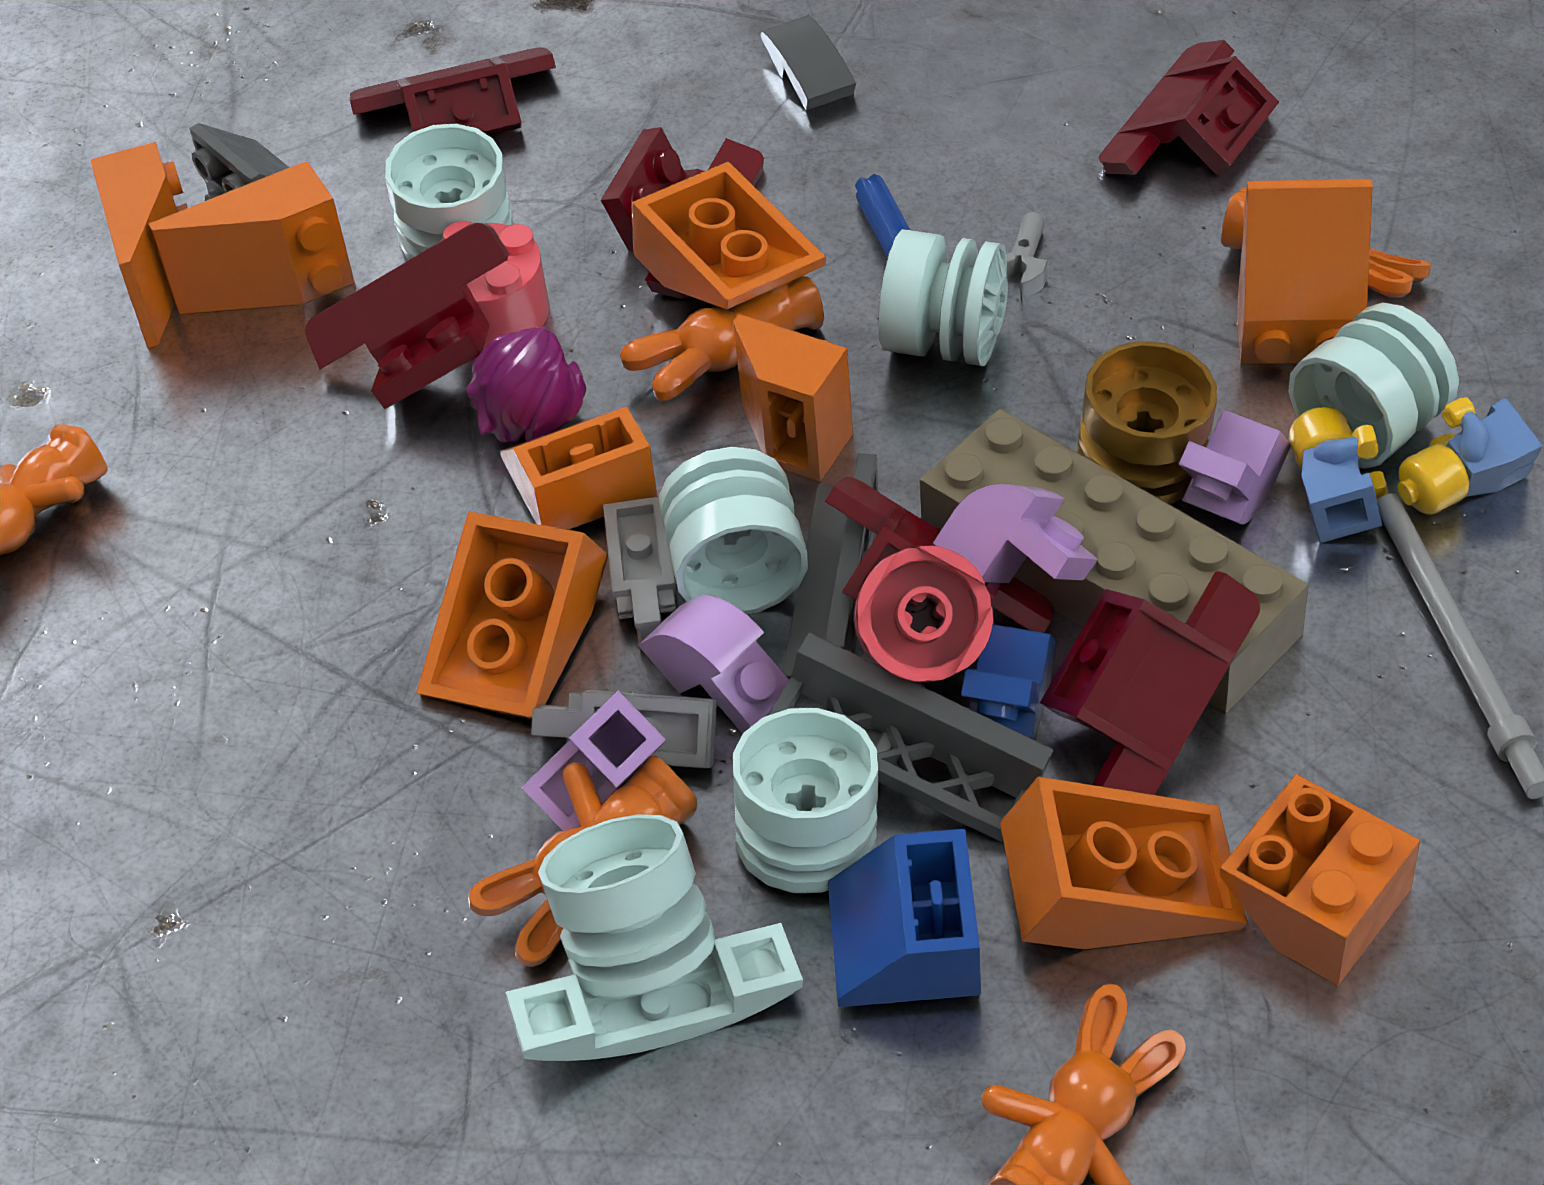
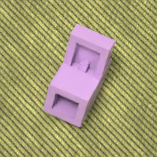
M1223 409L1207 446L1203 447L1191 441L1186 446L1179 465L1192 477V480L1182 501L1239 524H1246L1254 517L1269 495L1291 448L1290 442L1279 430Z
M1010 484L986 486L968 495L953 511L933 542L936 546L952 550L966 558L978 569L984 582L1009 583L1027 556L1054 579L1084 580L1098 560L1080 545L1084 537L1076 528L1066 521L1054 517L1065 501L1063 497L1042 488Z
M699 595L680 605L638 644L679 694L701 684L712 699H717L718 706L741 733H744L771 712L789 682V679L756 642L764 631L739 608L715 596Z
M618 690L569 737L570 741L521 788L562 830L579 827V820L563 780L564 769L573 762L585 765L589 770L602 804L664 744L666 739Z

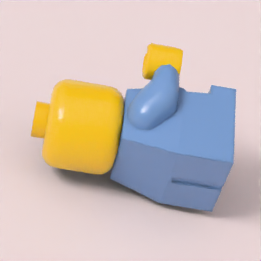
M1468 397L1459 398L1445 405L1444 409L1446 410L1442 412V417L1448 426L1452 428L1461 426L1463 430L1456 436L1453 433L1439 436L1431 440L1429 447L1406 458L1399 467L1400 483L1397 488L1400 497L1407 505H1412L1423 514H1437L1460 502L1465 497L1498 492L1529 476L1535 463L1534 460L1537 459L1543 445L1507 398L1492 404L1484 419H1479L1476 415L1475 408Z
M1313 408L1301 414L1295 419L1289 430V441L1295 460L1302 470V480L1320 543L1382 526L1377 500L1381 496L1389 494L1384 474L1380 471H1373L1361 475L1357 461L1360 458H1373L1378 453L1379 448L1373 426L1362 425L1353 431L1345 414L1335 408Z

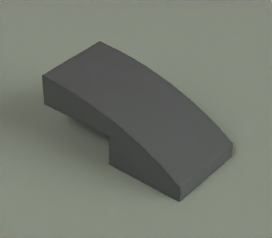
M810 15L761 31L760 37L781 78L789 77L805 111L854 94L856 82L830 38Z

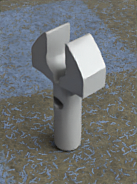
M1029 212L1023 217L1012 252L1006 254V278L1014 277L1017 272H1021V300L1041 291L1047 279V260L1034 258L1045 225L1043 216L1036 212Z

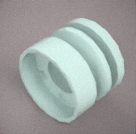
M460 124L432 125L409 134L394 146L386 159L385 180L390 203L394 209V223L397 228L398 242L408 260L439 243L444 238L443 232L445 228L452 223L469 221L472 223L513 225L509 195L506 192V175L502 152L494 139L481 130Z
M902 229L895 237L890 250L882 283L878 321L879 341L882 350L925 357L933 344L936 333L939 332L940 352L943 360L956 362L963 351L967 364L985 366L992 354L1006 311L1008 281L1006 278L1007 255L1005 246L1000 243L985 241L978 254L976 241L962 238L956 246L950 263H948L947 246L944 236Z
M1382 302L1366 307L1352 322L1345 324L1333 339L1324 341L1303 358L1290 373L1288 392L1297 418L1313 408L1329 407L1344 413L1353 431L1362 425L1373 426L1379 449L1375 457L1357 460L1359 468L1365 469L1381 465L1400 449L1416 431L1422 430L1433 418L1441 414L1445 410V405L1453 402L1457 397L1459 376L1455 359L1442 336L1424 318L1403 306Z
M739 447L705 451L684 461L666 478L659 494L660 513L663 525L665 526L666 540L670 546L671 562L678 592L686 602L699 595H711L733 604L747 615L761 612L782 602L800 586L808 570L807 550L799 521L794 515V502L789 493L787 476L774 458L756 449Z
M789 708L763 717L743 733L733 752L736 851L746 869L768 886L791 893H822L828 891V881L877 846L876 802L878 800V762L876 747L866 731L844 715L820 708Z
M642 814L610 819L585 828L565 839L544 857L538 874L555 922L563 927L560 938L569 958L568 961L573 975L576 974L580 989L593 996L613 998L645 994L681 979L697 969L711 954L716 934L706 912L707 906L698 886L693 884L696 872L684 834L676 821L662 815Z

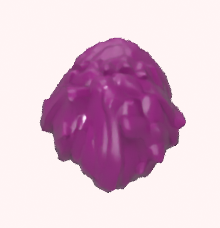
M544 327L523 329L494 338L480 355L473 360V366L471 367L473 379L467 386L466 391L467 395L471 397V405L477 408L480 435L484 436L493 433L501 442L518 443L524 437L527 442L557 431L560 427L573 420L583 405V398L587 388L578 364L575 361H572L569 365L566 363L557 336Z

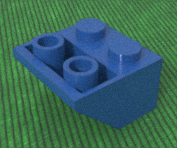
M965 829L893 835L828 881L838 1007L981 995L980 944Z

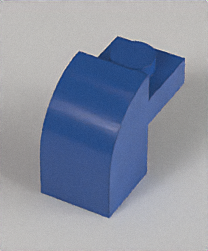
M993 625L989 640L979 655L977 669H966L961 696L971 701L969 709L1033 739L1039 729L1045 706L1040 704V701L1050 685L1058 641L1051 634Z

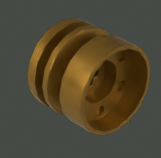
M1138 341L1118 345L1099 356L1087 373L1077 453L1167 504H1173L1182 499L1192 477L1179 465V462L1189 441L1203 447L1207 446L1217 405V384L1208 367L1190 352L1168 343Z

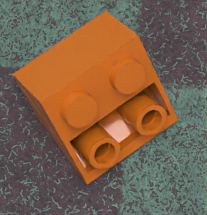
M738 314L733 321L742 407L762 453L774 458L783 470L821 482L853 435L847 348L826 340L791 331L772 323Z
M627 407L606 412L500 451L509 474L536 524L569 530L604 517L603 504L658 497L650 445Z
M1295 774L1220 867L1219 876L1276 951L1339 986L1410 892L1420 840Z

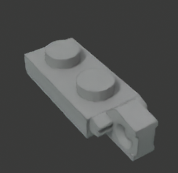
M659 497L603 504L615 609H618L619 619L634 617L638 644L662 623L661 613L676 610L675 600H678L670 546L666 540L665 526L661 518Z
M595 690L569 693L568 706L540 705V708H533L531 735L565 737L567 742H569V737L616 692ZM621 692L666 739L664 744L652 756L656 755L667 765L698 768H710L713 766L717 699Z

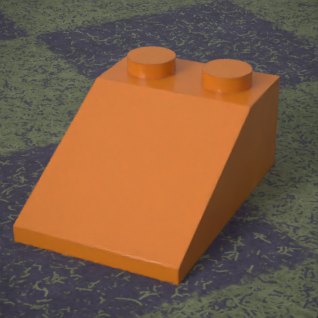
M152 142L90 159L118 264L147 349L159 345L174 307L173 298L148 224L188 208L187 203L176 206L173 196L183 193L174 161L162 163L157 144Z
M308 161L148 224L175 308L179 314L305 304L355 283L334 199Z
M729 162L632 202L634 256L664 287L725 309H730L826 265V256Z
M1372 179L1247 181L1237 302V327L1241 364L1299 363L1324 341L1333 339L1345 324L1352 322L1367 307Z
M468 511L416 693L428 698L532 720L533 708H540V705L546 704L593 612L608 553L582 532Z
M1037 777L1000 822L1021 938L1024 942L1085 950L1239 931L1248 923L1245 909L1219 876L1220 867L1231 855L1219 805Z

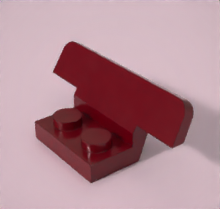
M1225 40L1198 43L1187 48L1100 153L1099 161L1103 171L1107 174L1136 175L1161 143H1169L1177 136H1180L1207 166L1218 175L1234 162L1278 105L1279 101L1236 56L1230 57L1234 53V49Z
M542 47L532 48L360 88L350 93V104L353 115L404 103L412 132L432 125L460 124L477 128L489 136L519 129L522 126L510 78L556 68L553 54L548 49Z
M662 127L642 130L600 200L627 250L633 252L632 202L704 172L700 169H683L679 156L673 150ZM726 138L708 168L709 170L729 162L755 187L763 172L764 157L758 150ZM650 271L645 278L651 292L676 298L690 297L664 287Z
M471 223L312 317L306 325L305 335L319 370L361 345L366 344L379 367L371 392L382 407L386 409L479 356L483 350L489 323L467 284L508 260L509 252L496 231L488 224Z
M844 477L833 487L824 501L877 534L841 592L855 602L866 578L883 559L906 548L936 546L933 542L940 533V530L858 479ZM1015 577L1009 583L985 582L993 608L1030 631L1041 633L1046 631L1051 623L1054 608L1045 596ZM925 598L918 606L907 603L905 611L913 617L910 628L918 633L927 626L938 628L940 620L932 615L935 606L934 602Z
M1215 571L1186 623H1183L1145 599L1105 589L1040 701V704L1058 716L1088 726L1116 743L1092 785L1151 795L1156 794L1259 615L1260 603L1252 591L1228 574Z

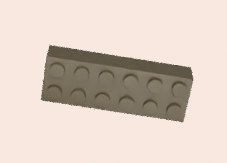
M1000 408L920 479L921 519L940 531L956 507L968 495L986 486L1010 484L1036 487L1052 491L1063 497L1065 501L1054 517L1066 521L1083 535L1084 539L1080 545L1098 559L1084 580L1054 579L1027 556L1014 577L1045 596L1053 605L1054 611L1081 627H1084L1105 589L1145 599L1183 623H1186L1215 571L1228 574L1252 591L1260 603L1259 615L1208 702L1209 705L1224 714L1303 635L1308 583Z

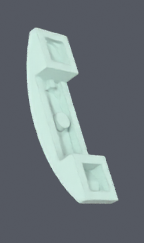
M778 923L715 939L713 956L707 957L697 969L672 984L645 994L620 998L593 996L580 989L576 974L507 991L506 1000L524 1059L542 1061L592 1060L657 1049L719 1030L785 999L803 987V978L782 924Z

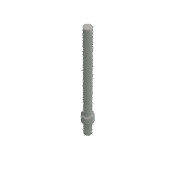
M1389 493L1381 496L1377 500L1380 517L1490 725L1487 736L1500 760L1510 763L1528 798L1538 799L1543 797L1544 767L1534 751L1537 740L1523 716L1515 715L1398 495Z

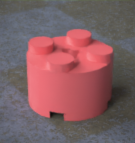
M458 221L450 224L445 228L442 240L472 222ZM485 223L496 231L509 252V257L504 263L467 284L489 323L483 350L498 336L523 329L543 327L548 318L550 305L540 250L534 240L533 232L526 225Z
M939 546L906 548L883 559L875 566L863 583L856 600L854 612L856 636L870 661L890 674L917 684L938 682L952 677L969 667L985 648L993 626L990 594L978 569L960 554ZM926 598L935 603L932 615L940 620L937 629L933 626H927L918 633L910 628L913 617L905 611L907 603L918 606Z

